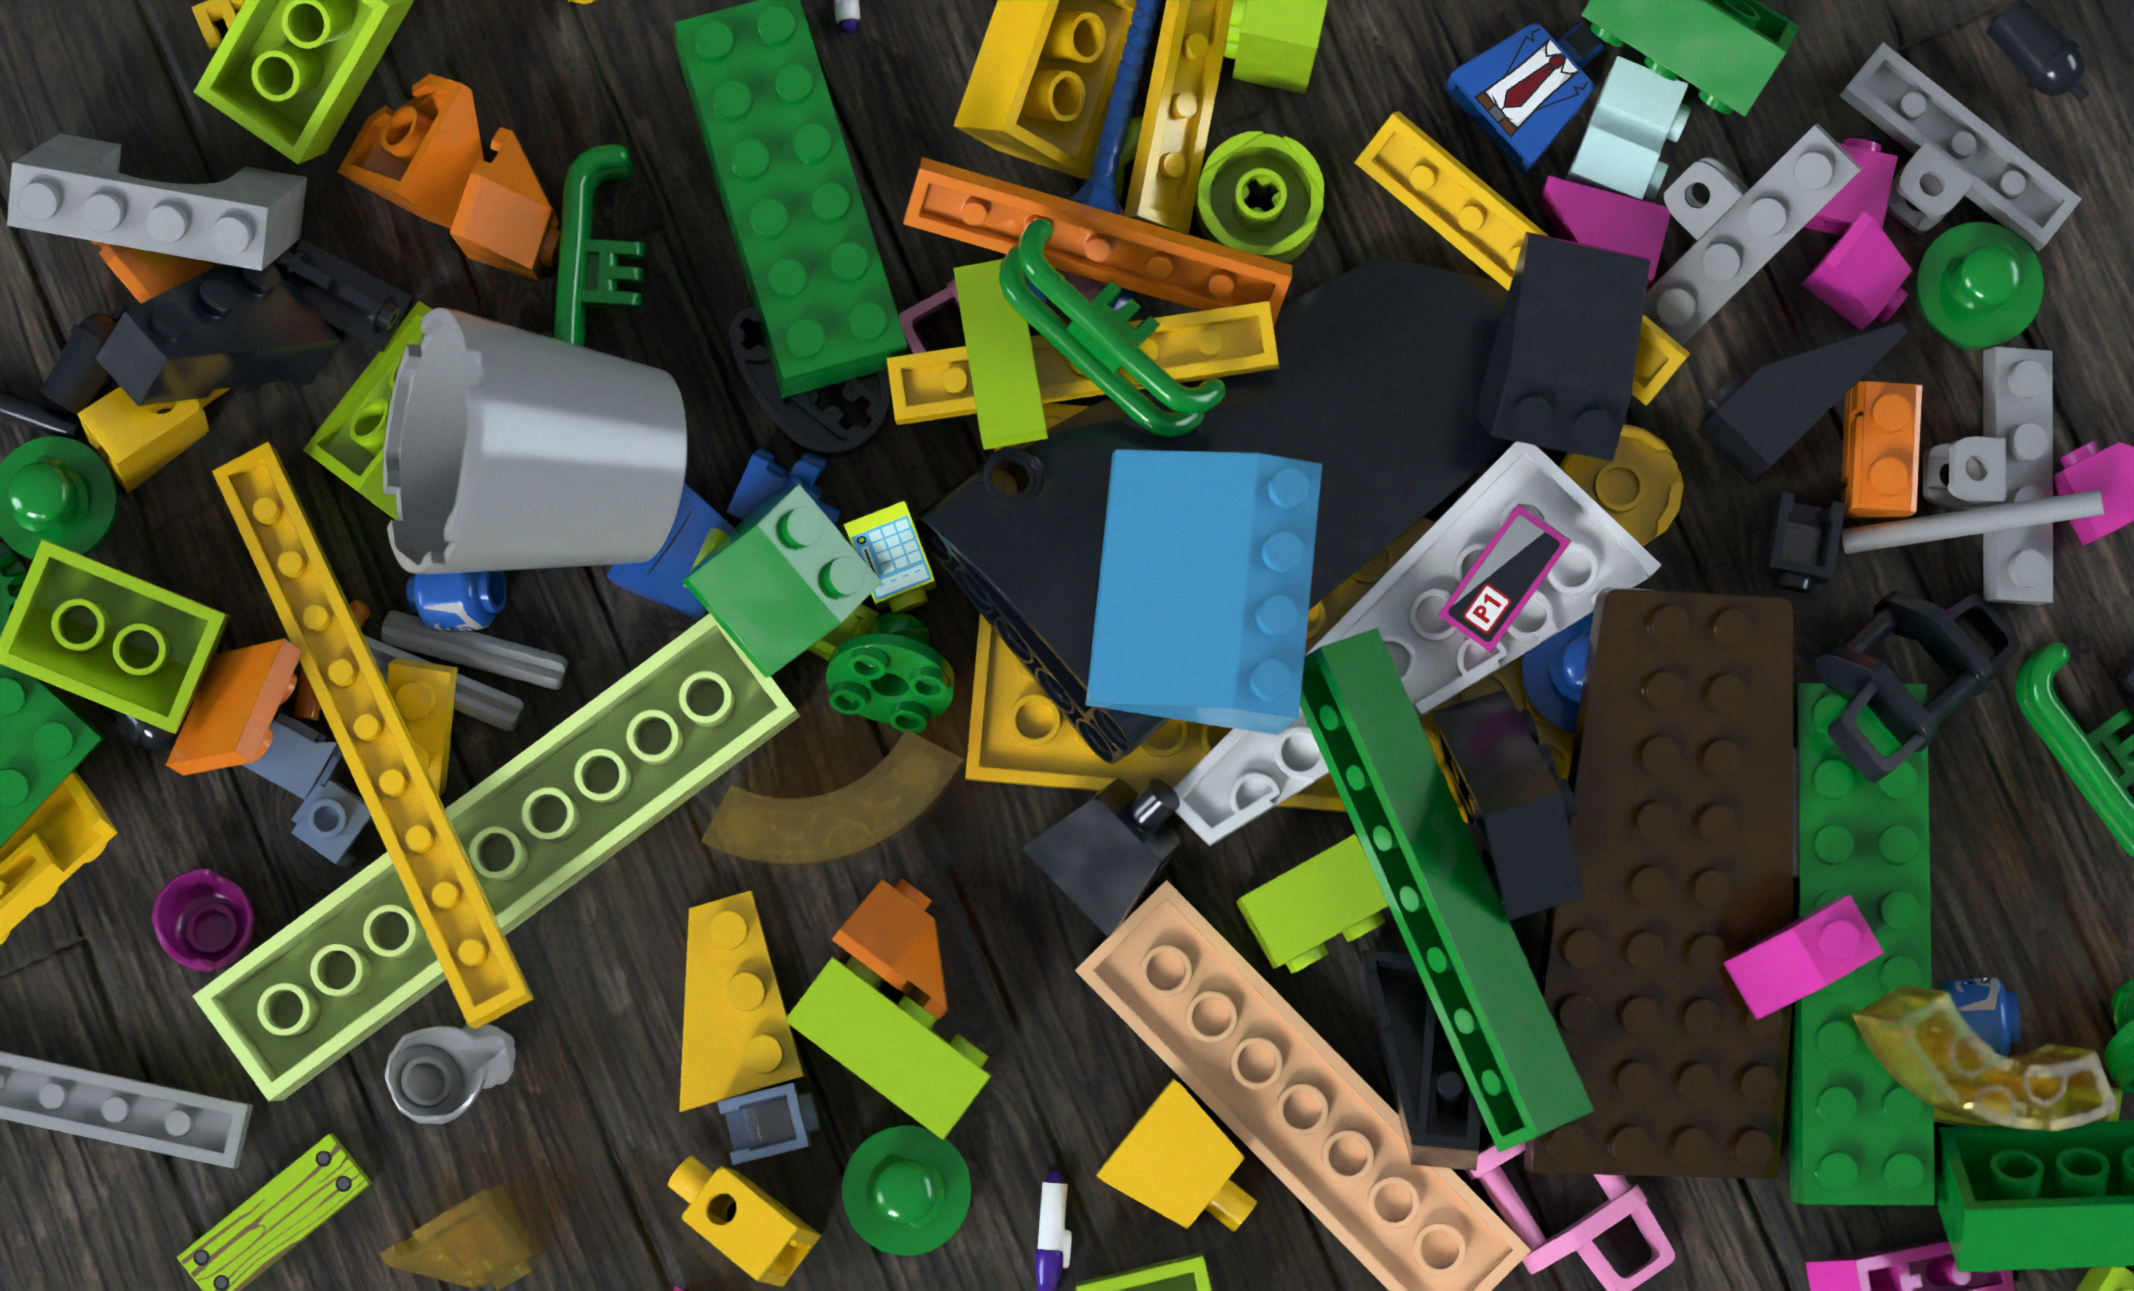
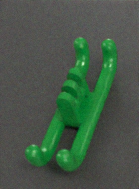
M605 144L593 146L579 154L568 168L564 183L554 339L584 347L587 307L639 309L642 305V294L632 291H617V283H643L644 270L637 267L619 266V258L631 260L645 258V244L629 241L591 239L594 195L597 188L606 181L625 180L633 173L634 167L631 159H629V152L622 145Z
M1037 218L1030 222L1022 233L1019 244L1014 245L1007 252L1000 264L999 283L1004 297L1014 310L1137 424L1152 434L1168 438L1179 437L1197 428L1202 423L1205 412L1223 400L1226 394L1224 383L1217 378H1209L1197 388H1188L1176 382L1140 348L1160 324L1150 316L1143 320L1135 330L1128 321L1141 306L1132 298L1118 312L1111 308L1109 305L1118 298L1122 290L1113 280L1090 302L1054 269L1045 258L1044 247L1053 235V226L1050 221L1045 218ZM1025 274L1034 286L1072 320L1070 325L1029 288L1024 278ZM1122 366L1157 400L1175 411L1168 412L1157 407L1123 376L1118 369Z
M2053 642L2046 647H2040L2032 652L2019 668L2015 680L2016 701L2025 718L2121 847L2134 858V799L2126 789L2134 782V756L2131 754L2134 750V731L2122 740L2115 732L2126 726L2134 718V714L2128 706H2125L2085 734L2053 689L2055 673L2069 661V648L2061 642Z

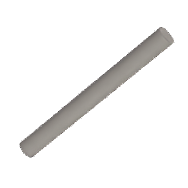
M2101 489L1846 528L1842 529L1843 547L1845 554L2105 515Z

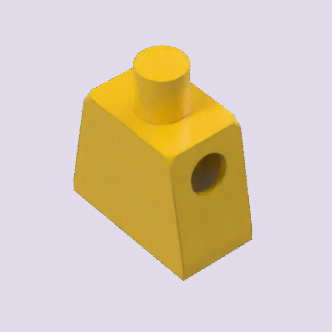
M120 386L79 412L78 416L90 446L107 462L117 481L129 493L208 432L209 427L203 408L230 388L215 389L206 398L138 406ZM163 409H172L167 413L158 414Z
M1173 1078L1096 1173V1176L1103 1182L1187 1229L1205 1209L1234 1232L1257 1204L1254 1198L1229 1179L1245 1157L1186 1089Z
M691 1155L678 1166L668 1182L669 1188L690 1203L682 1216L684 1222L758 1282L783 1287L822 1236L736 1170L720 1166L713 1172ZM733 1202H736V1214L734 1218L730 1222H728V1208Z

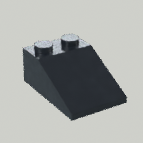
M1525 232L1474 412L1475 417L1490 436L1613 461L1631 401L1650 260L1648 258Z
M1899 322L1763 365L1748 380L1738 371L1701 407L1709 418L1696 431L1751 484L1788 451L1909 331Z

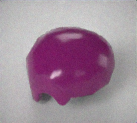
M205 868L174 876L157 894L151 918L157 940L165 952L177 963L193 970L211 972L214 969L222 970L235 964L252 945L257 921L249 897L245 894L242 887L216 874L211 869Z

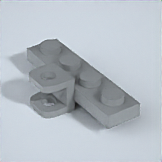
M1884 42L1839 95L1913 154L1893 178L1886 211L1916 234H1923L1934 228L1965 195L2004 227L2019 235L2038 253L2082 200ZM1905 198L1921 211L1911 210L1907 206Z
M1818 123L1751 189L1728 166L1715 158L1704 157L1694 162L1664 192V201L1673 217L1697 242L1646 292L1643 314L1683 346L1863 168ZM1696 183H1702L1709 189L1710 199L1708 203L1701 202L1696 198L1694 194Z
M1993 347L1983 350V437L1975 436L1959 439L1952 443L1931 447L1923 453V497L1929 503L1945 508L1976 509L2053 497L2052 351ZM1944 464H1949L1948 487L1940 479V469ZM2053 523L1983 533V598L1986 602L2030 605L2053 603Z

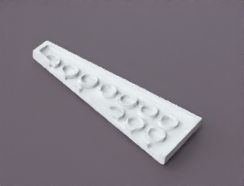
M1516 441L1306 655L1321 646L1377 628L1388 653L1392 657L1395 669L1412 707L1418 717L1421 718L1594 612L1597 594L1606 587L1634 588L1650 578L1659 569L1661 564L1536 445ZM1520 503L1572 541L1490 653L1438 614L1509 515ZM1301 707L1299 708V719L1278 735L1233 728L1173 789L1180 800V806L1175 813L1209 846L1330 773Z

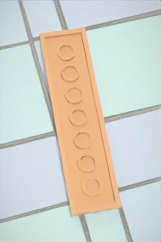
M1167 880L1075 970L1388 1291H1492L1531 1251L1451 1168L1411 1165L1399 1115Z

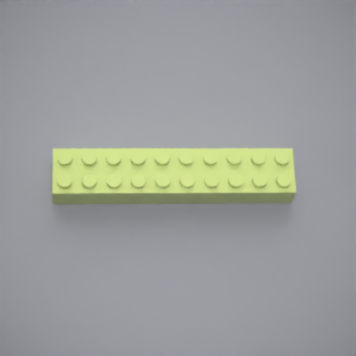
M710 613L445 809L504 936L800 717L771 676L765 678ZM386 852L194 994L193 998L267 1100L280 1101L285 1100L447 978L391 857Z

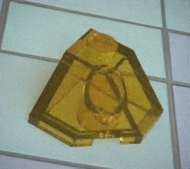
M500 1185L483 1189L415 1230L413 1232L414 1237L403 1243L400 1241L382 1252L380 1256L386 1266L474 1289L492 1281L496 1290L499 1291L530 1273L531 1270L526 1260L540 1251L505 1189Z

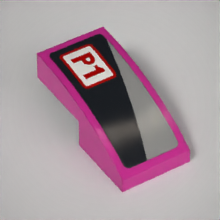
M1519 503L1438 615L1491 653L1572 540Z

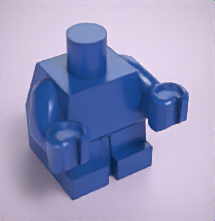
M759 448L752 454L727 513L744 520L764 499L800 484L834 526L836 525L841 511L820 502L819 500L824 490L814 484L815 480L821 477L828 462L826 457L805 452L802 458L794 464L792 470L787 471L773 462L776 455Z

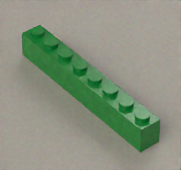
M1375 628L1321 646L1304 656L1300 707L1498 1152L1536 1138L1593 1112V1107L1584 1090L1582 1080L1575 1070L1557 1030L1555 1020L1544 1001L1529 967L1528 960L1518 943L1502 907L1501 900L1487 874L1475 847L1474 840L1448 787L1446 777L1439 767L1421 727L1419 717L1412 707L1395 669L1392 657L1388 653L1378 629Z

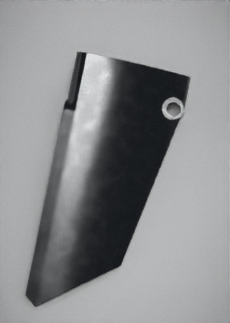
M1376 256L1281 306L1274 325L1279 369L1217 378L1226 387V394L1223 400L1206 411L1202 423L1188 434L1171 438L1152 434L1137 424L1108 397L1048 429V439L1026 442L1016 447L1002 448L994 452L984 463L917 514L913 519L915 529L928 549L1086 744L1103 761L1114 764L1131 753L1171 720V718L1086 705L1113 452L1115 450L1261 453L1321 463L1322 471L1309 600L1310 610L1514 442L1490 436L1474 415L1509 291L1496 280L1414 262ZM1206 380L1179 384L1188 388H1197ZM1146 388L1139 389L1160 409L1168 412L1175 411L1157 400ZM1002 470L1013 476L1017 483V495L1009 496L997 490L992 482V471Z

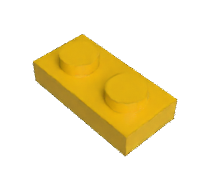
M395 658L388 663L387 686L433 785L440 796L446 791L458 667Z

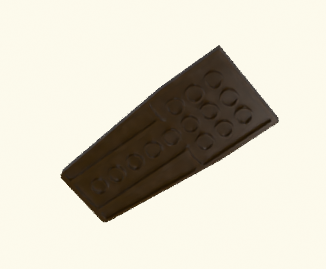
M1606 587L1597 594L1568 775V784L1574 797L1577 816L1567 818L1584 897L1548 908L1537 977V985L1549 1012L1555 1020L1557 1030L1575 1070L1582 1080L1584 1090L1594 1111L1526 1141L1523 1168L1531 1173L1779 1179L1792 1003L1756 1020L1723 962L1793 922V608L1788 600L1775 596Z

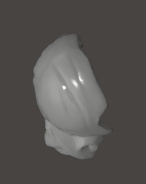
M468 1024L462 1029L456 1026L438 1025L403 1035L389 1054L385 1071V1079L388 1089L392 1094V1099L404 1115L418 1123L445 1124L458 1118L476 1100L482 1089L492 1088L496 1084L502 1085L509 1080L514 1071L516 1057L515 1040L500 1028L485 1024L477 1029L472 1028Z

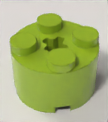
M1248 131L1238 134L1219 145L1208 157L1198 182L1195 217L1198 230L1204 240L1288 264L1305 251L1317 231L1324 207V179L1315 158L1298 141L1286 136L1281 137L1263 133V131ZM1253 191L1259 198L1270 195L1272 199L1269 211L1264 212L1259 207L1250 209L1247 206L1250 192Z

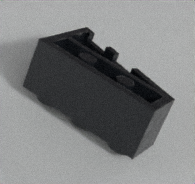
M1503 689L1433 711L1432 714L1444 764L1469 825H1476L1487 849L1482 850V857L1489 872L1496 870L1502 895V905L1508 920L1510 921L1584 897L1567 818L1577 816L1574 797L1566 778L1558 779L1554 759L1546 743L1539 745L1537 730L1529 710L1525 709L1518 712L1507 690Z

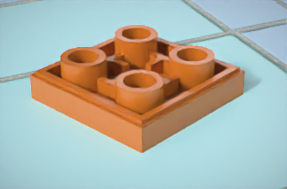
M280 639L215 654L166 765L185 776L253 763L259 760L271 744L273 731L270 729V725L279 705L283 704L290 697L296 686L297 675L294 673V670L300 659L301 649L286 639Z

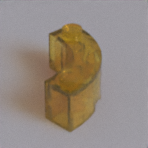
M906 729L887 757L873 770L848 786L827 794L798 799L774 798L751 793L730 785L701 842L736 858L781 867L832 864L852 859L877 849L917 824L939 803L951 788L963 769L965 762L963 758Z
M1902 985L1852 1014L1864 1040L1888 1073L1907 1091L1925 1103L1946 1113L1965 1119L2010 1128L2056 1131L2078 1127L2099 1120L2119 1110L2096 1051L2049 1043L2025 1054L2002 1057L1994 1053V1049L1971 1030L1956 1009L1947 991Z

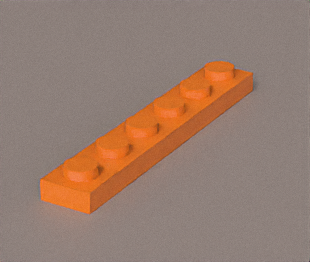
M924 157L921 159L903 222L904 225L1007 254L1014 245L1019 244V239L1030 222L1037 218H1045L1053 226V235L1044 247V255L1053 268L1107 284L1113 280L1121 288L1200 311L1270 301L1273 328L1292 278V265Z

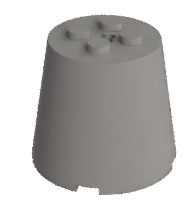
M436 308L425 315L420 321L421 331L426 333L421 345L407 344L392 392L385 435L383 494L396 495L398 521H390L387 531L392 550L399 564L410 573L429 575L643 563L652 559L662 548L671 531L678 511L685 477L687 455L686 418L681 393L674 378L662 369L461 311Z

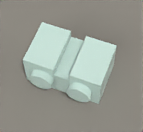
M1617 56L1606 77L1565 180L1642 200L1643 196L1654 200L1668 168V164L1658 161L1665 139L1677 143L1691 111L1690 106L1681 103L1688 84L1679 80L1672 81L1666 79L1647 67Z

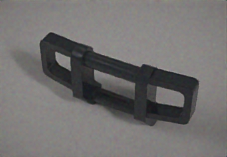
M1889 592L1875 605L1874 615L1844 643L1830 646L1816 659V672L1828 686L1852 694L1851 698L1830 722L1828 734L1869 782L1876 783L1893 772L1913 752L1924 750L1937 737V727L1970 696L1982 694L1995 681V673L2020 650V640L1985 599L1977 593L1970 594L1945 611L1937 604L1903 592ZM1960 616L1967 618L1987 640L1994 651L1993 656L1989 660L1958 626L1954 619ZM1891 633L1910 640L1916 639L1950 678L1923 706L1883 661L1868 656ZM1865 705L1870 708L1901 744L1888 757L1880 754L1856 724V717Z

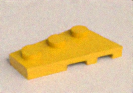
M751 890L689 908L679 1112L805 1076L791 1025L785 1022V1019L788 1017L754 894Z

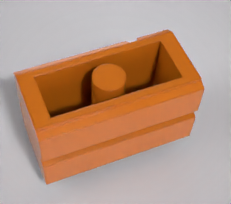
M1858 381L1845 394L1841 481L1846 484V487L1841 490L1840 502L1846 503L1843 518L1898 521L1907 519L1916 513L1922 385Z

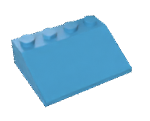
M1115 450L1113 452L1087 689V706L1278 735L1299 719L1322 471L1321 463L1261 453Z

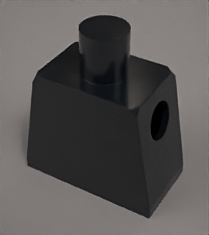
M1117 778L1052 822L1023 847V851L1108 937L1139 907L1181 845L1179 835L1165 822L1179 808L1180 800L1176 792L1162 780H1150L1137 793L1125 780Z

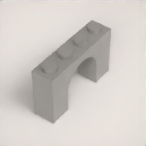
M61 133L12 162L7 226L260 271L265 269L301 238L307 177L245 166L229 179L210 184H176L145 180L119 173L122 144Z

